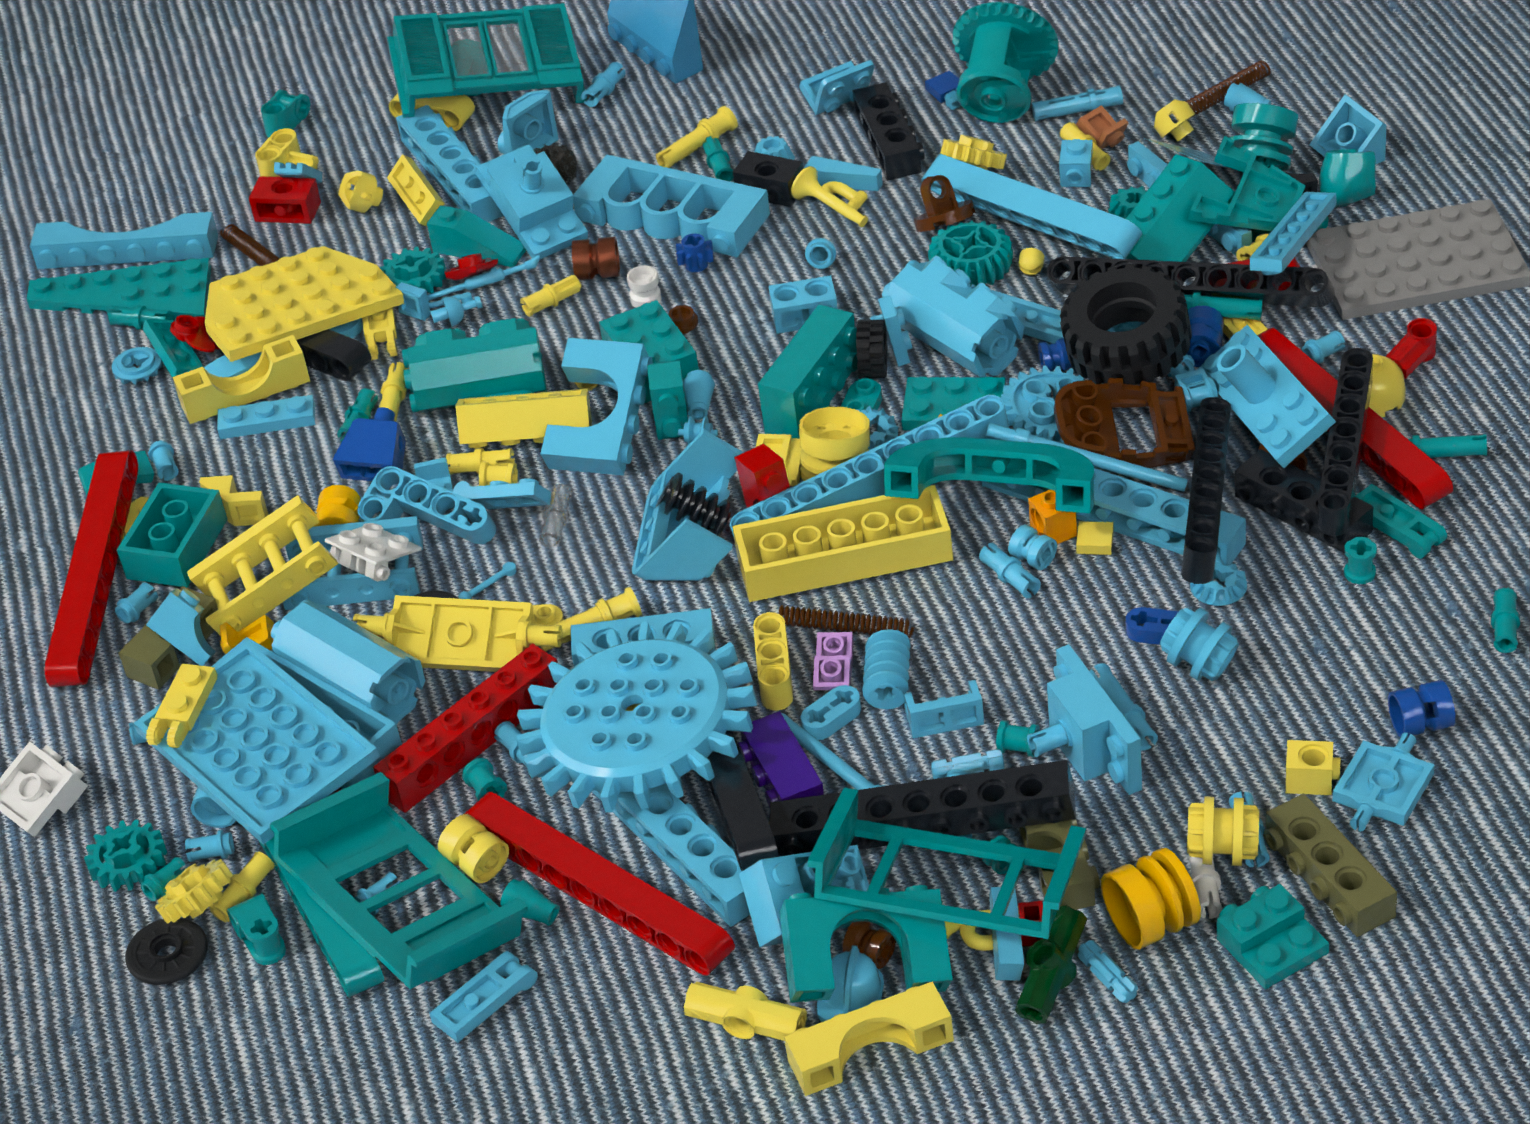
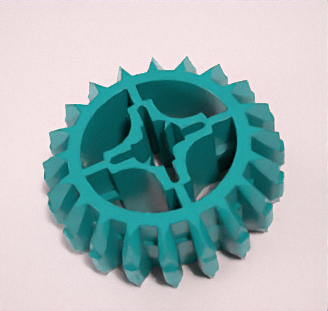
M973 220L970 223L959 221V224L956 226L948 225L947 230H938V236L932 237L928 250V260L930 261L934 256H938L954 271L956 269L962 270L970 278V286L972 284L977 286L979 283L993 285L995 279L1002 280L1004 274L1010 270L1013 259L1012 242L1010 241V236L1005 234V230L997 229L996 224L987 225L985 220L980 223H974Z

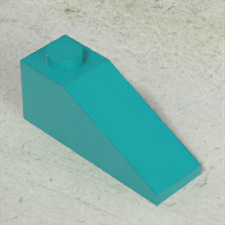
M440 205L427 222L432 251H438L439 254L461 258L481 253L482 259H498L497 265L514 267L526 252L520 240L468 210Z

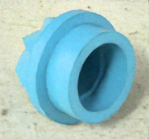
M815 238L806 247V260L814 268H828L836 259V248L826 238Z

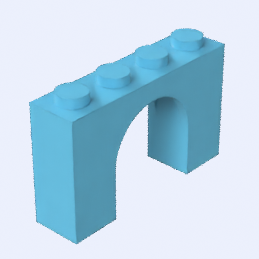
M568 338L561 365L568 381L609 386L618 392V399L612 413L596 425L572 427L547 424L540 454L548 469L624 476L626 464H630L632 461L633 447L631 442L633 434H637L639 430V407L644 405L646 399V388L644 385L646 376H648L647 365L653 364L652 357L648 356L644 344Z

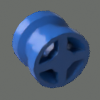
M1064 338L1057 339L1052 344L1047 342L1038 343L1041 369L1045 365L1050 371H1053L1057 366H1060L1063 371L1071 368Z

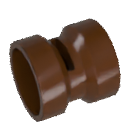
M856 921L852 922L844 936L842 949L843 952H849L852 945L857 946L860 953L870 957L877 966V969H881L891 959L895 950L896 940L884 928L876 930L870 922Z

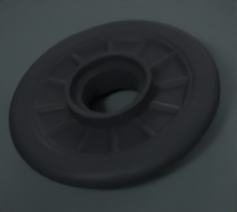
M180 918L174 923L171 921L168 924L164 919L152 922L138 931L128 944L125 954L126 966L136 979L147 984L165 985L180 981L191 975L204 961L208 950L207 936L198 924L184 918ZM166 946L176 947L175 951L168 956L157 955Z

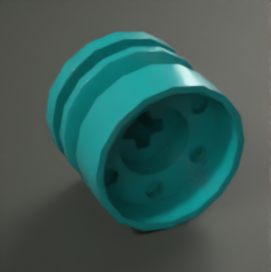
M1238 104L1234 106L1231 128L1242 135L1230 137L1235 141L1233 146L1242 152L1248 149L1257 155L1255 160L1266 167L1275 165L1278 169L1287 171L1291 168L1292 161L1288 156L1293 154V146L1282 140L1296 137L1299 116L1290 109L1270 104Z

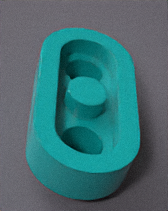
M869 378L855 381L849 387L840 407L861 411L870 405L872 409L878 410L882 402L881 385Z

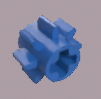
M688 234L683 237L681 243L676 244L678 266L685 264V268L690 272L703 271L707 268L708 262L714 261L712 241H705L704 237L700 234Z

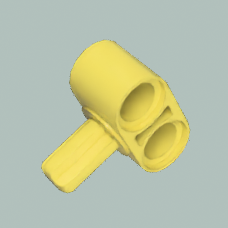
M289 128L275 131L255 153L260 176L280 177L274 173V162H280L285 165L286 163H293L295 165L297 163H304L314 169H317L319 163L317 156L301 153L296 132Z

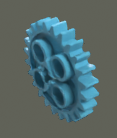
M1045 365L1042 368V372H1038L1032 367L1030 368L1029 375L1020 371L1018 379L1011 377L1009 385H1004L1003 394H1001L1009 426H1013L1012 429L1016 430V427L1030 430L1031 435L1065 444L1060 437L1054 413L1055 398L1063 386L1075 381H1084L1085 378L1081 375L1074 376L1072 368L1066 373L1061 372L1060 366H1057L1054 371H1050Z

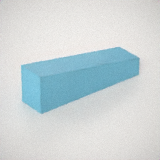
M812 156L804 167L812 166L818 171L817 179L821 186L827 182L837 181L853 189L879 191L883 185L882 171L879 168Z
M991 887L989 894L990 913L1001 887ZM1016 889L1005 916L1019 918ZM992 930L995 980L1020 981L1024 968L1021 934Z

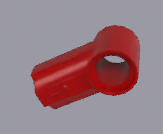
M1426 318L1412 320L1407 325V334L1386 355V357L1395 361L1403 372L1404 379H1407L1422 362L1430 361L1435 357L1437 341L1436 324Z

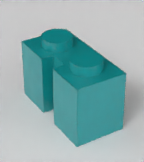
M680 361L647 365L657 438L662 440L683 437L678 435V430L684 429L685 422H688V410Z

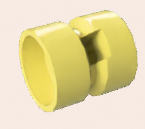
M463 814L453 819L445 827L438 841V851L454 865L459 866L476 883H484L495 877L506 863L509 855L508 845L493 832L487 831L483 824L469 814Z

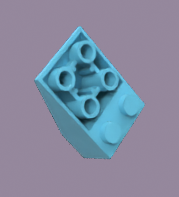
M858 845L849 846L832 881V886L867 891L869 883ZM811 852L761 859L739 873L759 947L783 944L779 911L785 899H789L791 895L797 893H810L814 897L815 868L807 867ZM852 922L843 925L839 929L849 927L852 924Z

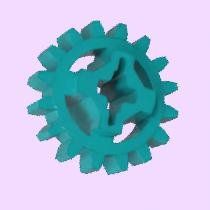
M418 246L413 251L404 248L400 255L392 253V260L384 259V266L379 267L396 286L403 282L425 289L431 294L434 293L433 287H442V280L446 279L444 258H440L438 251L431 254L430 248H426L423 251H419Z
M135 819L131 826H126L124 820L119 822V828L113 829L109 825L106 826L107 833L104 836L95 834L93 837L96 844L86 846L88 855L84 857L91 879L93 881L98 880L101 888L111 884L113 891L117 892L121 885H126L128 891L132 890L135 882L139 881L141 884L144 881V876L148 873H156L158 871L156 866H165L164 855L168 854L159 829L154 830L149 822L141 827L139 820Z

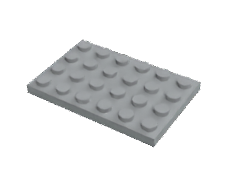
M1491 199L1444 206L1426 211H1416L1393 217H1383L1360 223L1355 222L1332 228H1322L1317 230L1306 242L1317 268L1326 272L1335 289L1333 302L1342 320L1530 286V270Z

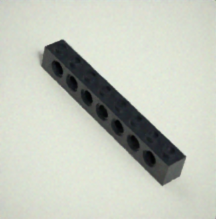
M1068 760L860 789L858 792L857 819L953 836L1057 823L1076 819L1075 785ZM841 792L770 802L769 825L776 842L779 857L812 852ZM854 836L850 846L858 845L859 850L887 846L889 842Z

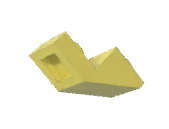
M233 475L200 477L199 483L201 488L219 490L227 521L233 526L255 525L269 515L262 491L237 492Z

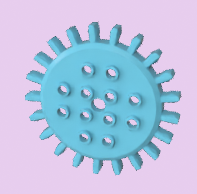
M641 622L638 640L622 643L620 636L614 628L607 630V644L609 648L595 654L582 642L576 644L575 648L580 661L579 664L571 670L554 661L548 665L553 681L557 683L554 688L533 684L528 688L533 704L544 706L543 709L518 710L517 717L522 730H535L516 735V741L522 756L537 752L523 759L530 777L534 778L552 769L541 778L546 793L551 797L570 781L573 782L567 792L572 806L575 808L581 807L592 790L601 791L600 798L605 812H613L619 793L633 792L641 810L649 808L651 797L649 789L667 783L669 791L677 799L684 796L680 776L693 769L700 776L710 781L715 775L707 757L713 751L732 758L738 755L739 752L733 737L725 735L726 731L751 732L753 729L748 711H734V709L757 706L753 685L739 687L753 681L747 662L745 661L728 668L738 661L734 645L731 642L708 655L715 647V642L711 630L706 628L690 644L684 643L686 635L681 622H674L666 639H654L648 622ZM633 704H640L636 706L633 711L626 710L629 706Z

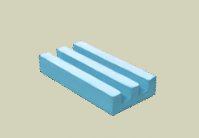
M274 162V173L280 177L316 178L317 184L322 183L323 172L304 163H297V165L286 163L285 165L280 162Z

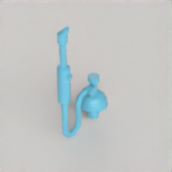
M537 255L531 260L525 261L524 264L505 270L493 267L489 272L465 279L462 284L428 294V302L463 289L470 291L504 280L505 276L525 269L536 268L541 256ZM470 292L442 297L441 300L429 302L430 309L445 306L430 311L433 322L436 323L449 319L452 327L462 321L464 311L475 307L478 309L483 308L480 297L476 296L473 300Z

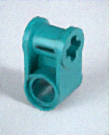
M278 90L261 107L266 136L270 137L279 129L289 128L293 130L305 119L310 111L309 96L306 94L292 95L286 90Z
M262 893L227 909V914L240 940H243L253 959L258 964L271 965L284 957L286 946L278 932V921Z

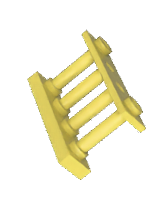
M299 495L187 571L189 579L205 595L215 598L218 610L205 619L220 636V625L227 622L236 631L242 630L338 565L337 560L319 541L313 543L308 530L318 524L319 520L317 515ZM297 539L302 552L285 563L280 549ZM269 558L274 571L257 582L252 568ZM241 577L246 591L229 601L224 588Z

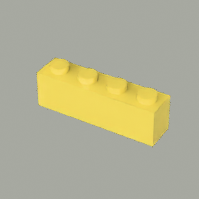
M589 389L458 399L455 406L459 444H468L469 448H481L487 446L488 442L501 441V445L505 446L516 445L522 439H533L535 443H543L547 424L572 427L592 426Z

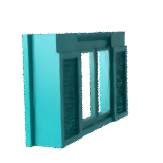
M379 772L271 822L270 829L274 832V859L374 959L377 957L409 989H412L426 981L431 982L520 936L522 915L528 912V906L520 898L501 907L493 902L388 805L390 780L383 773ZM407 849L428 868L360 903L339 884V882ZM438 879L461 898L393 933H390L370 914Z

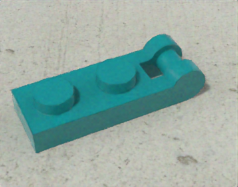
M1370 484L1355 496L1374 506L1373 527L1407 546L1416 558L1422 559L1431 552V546L1440 545L1448 537L1445 528L1441 524L1373 484Z

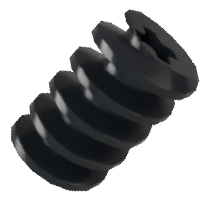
M675 474L665 486L656 507L664 502L666 503L664 514L668 515L672 510L677 509L676 520L678 522L687 515L692 522H700L701 527L707 530L712 529L715 535L720 536L731 515V511L729 512L730 501L725 499L717 505L718 494L712 493L706 498V487L701 486L694 492L695 481L689 479L682 485L683 474Z

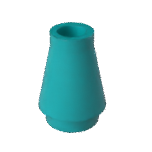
M512 879L502 894L501 906L517 898H520L528 906V912L522 915L523 918L542 922L550 926L558 916L560 906L548 899L525 879L521 881Z

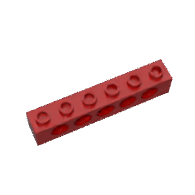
M531 644L373 766L375 774L381 772L390 780L388 802L406 813L497 741L494 736H497L494 734V731L499 724L510 721L517 726L520 723L517 717L518 710L540 708L541 706L533 704L528 688L531 684L554 688L557 683L553 681L548 665L552 661L558 663L557 659L535 644Z

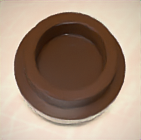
M679 305L669 311V317L682 334L692 331L698 325V316L690 306Z

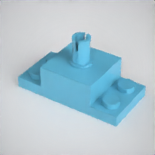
M530 144L476 166V175L531 258L540 255V259L572 246L573 240L588 239L587 229L573 210L574 195L544 151L536 154Z
M1068 644L1056 649L1057 665L1053 668L1056 680L1047 683L1049 727L1027 735V742L1031 752H1034L1035 757H1039L1041 754L1060 747L1084 782L1109 772L1112 780L1116 784L1120 783L1128 795L1142 790L1141 738L1072 647Z

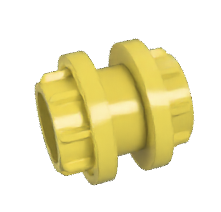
M1204 796V803L1190 804L1188 807L1187 853L1190 857L1203 858L1202 864L1212 865L1213 854L1232 855V866H1242V859L1254 860L1258 856L1259 809L1256 805H1244V798L1234 797L1233 808H1214V797Z

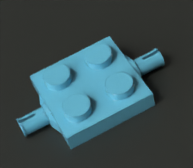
M1407 732L1403 733L1395 747L1379 746L1363 740L1333 790L1332 801L1357 810L1354 817L1350 820V826L1354 830L1359 826L1358 831H1364L1373 816L1402 826L1407 822L1434 775V764L1417 759L1410 754L1411 749L1417 742L1412 734L1408 737Z

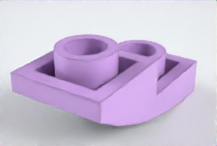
M853 632L817 633L813 675L814 691L832 690L842 685L850 686L853 663Z

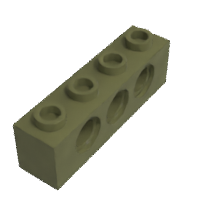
M1304 793L1266 812V830H1264L1266 843L1273 851L1277 850L1285 858L1290 870L1295 875H1300L1307 882L1313 895L1318 900H1323L1330 907L1336 920L1342 926H1347L1356 937H1359L1396 917L1397 891Z

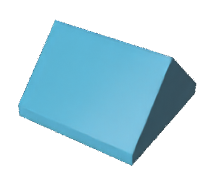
M1345 94L1309 145L1323 157H1325L1327 151L1357 149L1358 152L1372 151L1375 153L1376 164L1385 161L1387 125Z

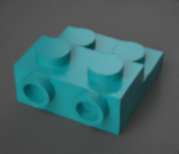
M1281 884L1271 889L1268 886L1259 887L1251 895L1250 901L1239 907L1234 903L1227 905L1222 909L1217 919V940L1265 990L1329 953V942L1304 918L1305 908Z

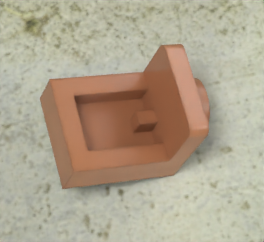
M1101 105L1080 117L1076 125L1083 133L1095 138L1097 145L1103 149L1108 145L1114 147L1119 144L1125 137L1123 133L1129 123L1125 118L1116 123Z

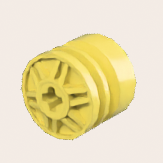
M825 407L815 409L802 417L799 424L800 447L802 448L800 463L803 481L869 451L870 420L864 413L847 407Z

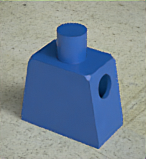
M380 407L376 410L374 419L357 418L353 420L333 458L342 479L373 481L376 474L384 467L394 466L403 469L406 440L399 423L394 421L395 413L392 410Z

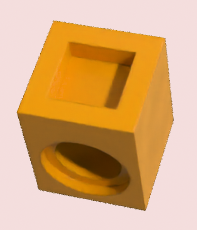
M1047 490L1028 498L1030 526L1035 528L1040 536L1043 534L1055 539L1057 544L1077 536L1076 512L1056 511V492L1054 490Z

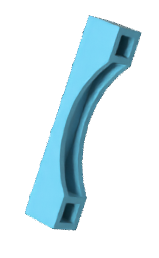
M212 212L183 213L161 224L127 232L89 231L75 227L68 222L36 223L30 248L37 269L214 257L219 235Z

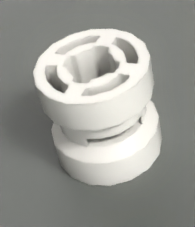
M647 265L631 269L627 274V283L631 289V304L637 308L655 300L660 303L661 291L658 286L659 278L656 269Z

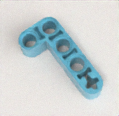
M394 466L384 467L376 474L358 505V514L363 522L400 518L402 513L406 512L475 544H485L491 541L496 533V525L481 504ZM399 483L396 488L389 490L392 485ZM427 495L424 500L417 502L420 497ZM454 508L451 513L444 515L448 509ZM382 511L379 516L372 518L375 513Z

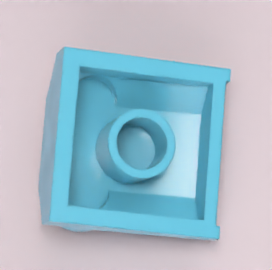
M550 91L527 92L505 107L502 117L503 132L499 135L497 144L498 150L502 154H507L528 144L538 154L559 140Z

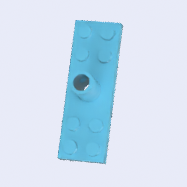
M1248 325L1233 334L1224 346L1216 353L1210 355L1198 368H1203L1207 376H1211L1218 394L1231 404V409L1283 468L1336 423L1333 417Z

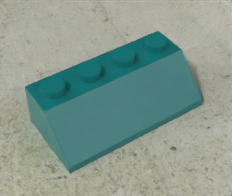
M1175 154L1126 218L1142 231V236L1126 259L1186 262L1214 226L1212 223L1188 220L1190 210L1198 193L1230 204L1235 191L1202 162Z

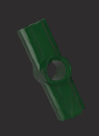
M1067 905L1060 906L1054 918L1049 939H1040L1028 950L1026 963L1031 968V971L1015 1008L1016 1013L1021 1018L1028 1019L1035 1024L1046 1023L1059 990L1068 986L1075 978L1077 967L1071 959L1087 922V917L1081 911L1072 909Z

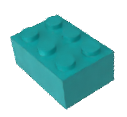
M657 300L599 321L602 340L642 343L648 356L652 357L653 364L680 361L683 381L689 372L699 370L696 351ZM646 376L644 385L646 388L645 403L651 401L648 376Z
M159 482L117 549L126 579L187 588L191 582L187 571L205 559L228 520L219 490Z

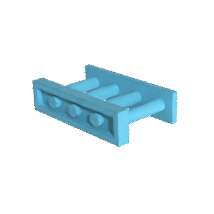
M418 516L316 526L308 530L313 543L319 541L330 552L332 545L324 542L325 538L338 535L344 530L362 527L365 523H375L381 525L383 530L407 537L409 542L422 547L421 550H423V537ZM297 539L285 546L289 560L302 552ZM409 555L395 559V569L390 570L389 578L379 582L359 573L341 575L342 565L338 564L327 572V576L317 578L285 600L283 605L285 610H293L303 600H310L313 603L323 604L324 606L391 600L395 598V595L415 596L420 594L421 591L415 567L408 568Z

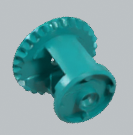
M984 3L965 11L955 23L952 43L955 45V52L959 54L960 60L966 61L968 67L961 74L956 94L960 105L972 116L987 122L1004 123L1022 117L1029 110L1032 99L1030 89L1028 88V81L1034 75L1040 76L1043 71L1049 70L1050 65L1055 62L1058 54L1059 41L1052 25L1035 11L1013 3Z

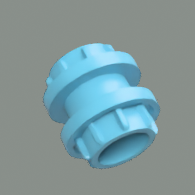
M1184 608L1173 618L1160 641L1162 650L1168 654L1167 662L1177 666L1182 660H1185L1193 665L1190 671L1192 678L1199 681L1204 676L1211 681L1217 680L1231 662L1239 646L1237 638L1231 635L1232 627L1222 622L1215 629L1206 623L1209 612L1202 608L1197 609L1195 612L1189 608Z

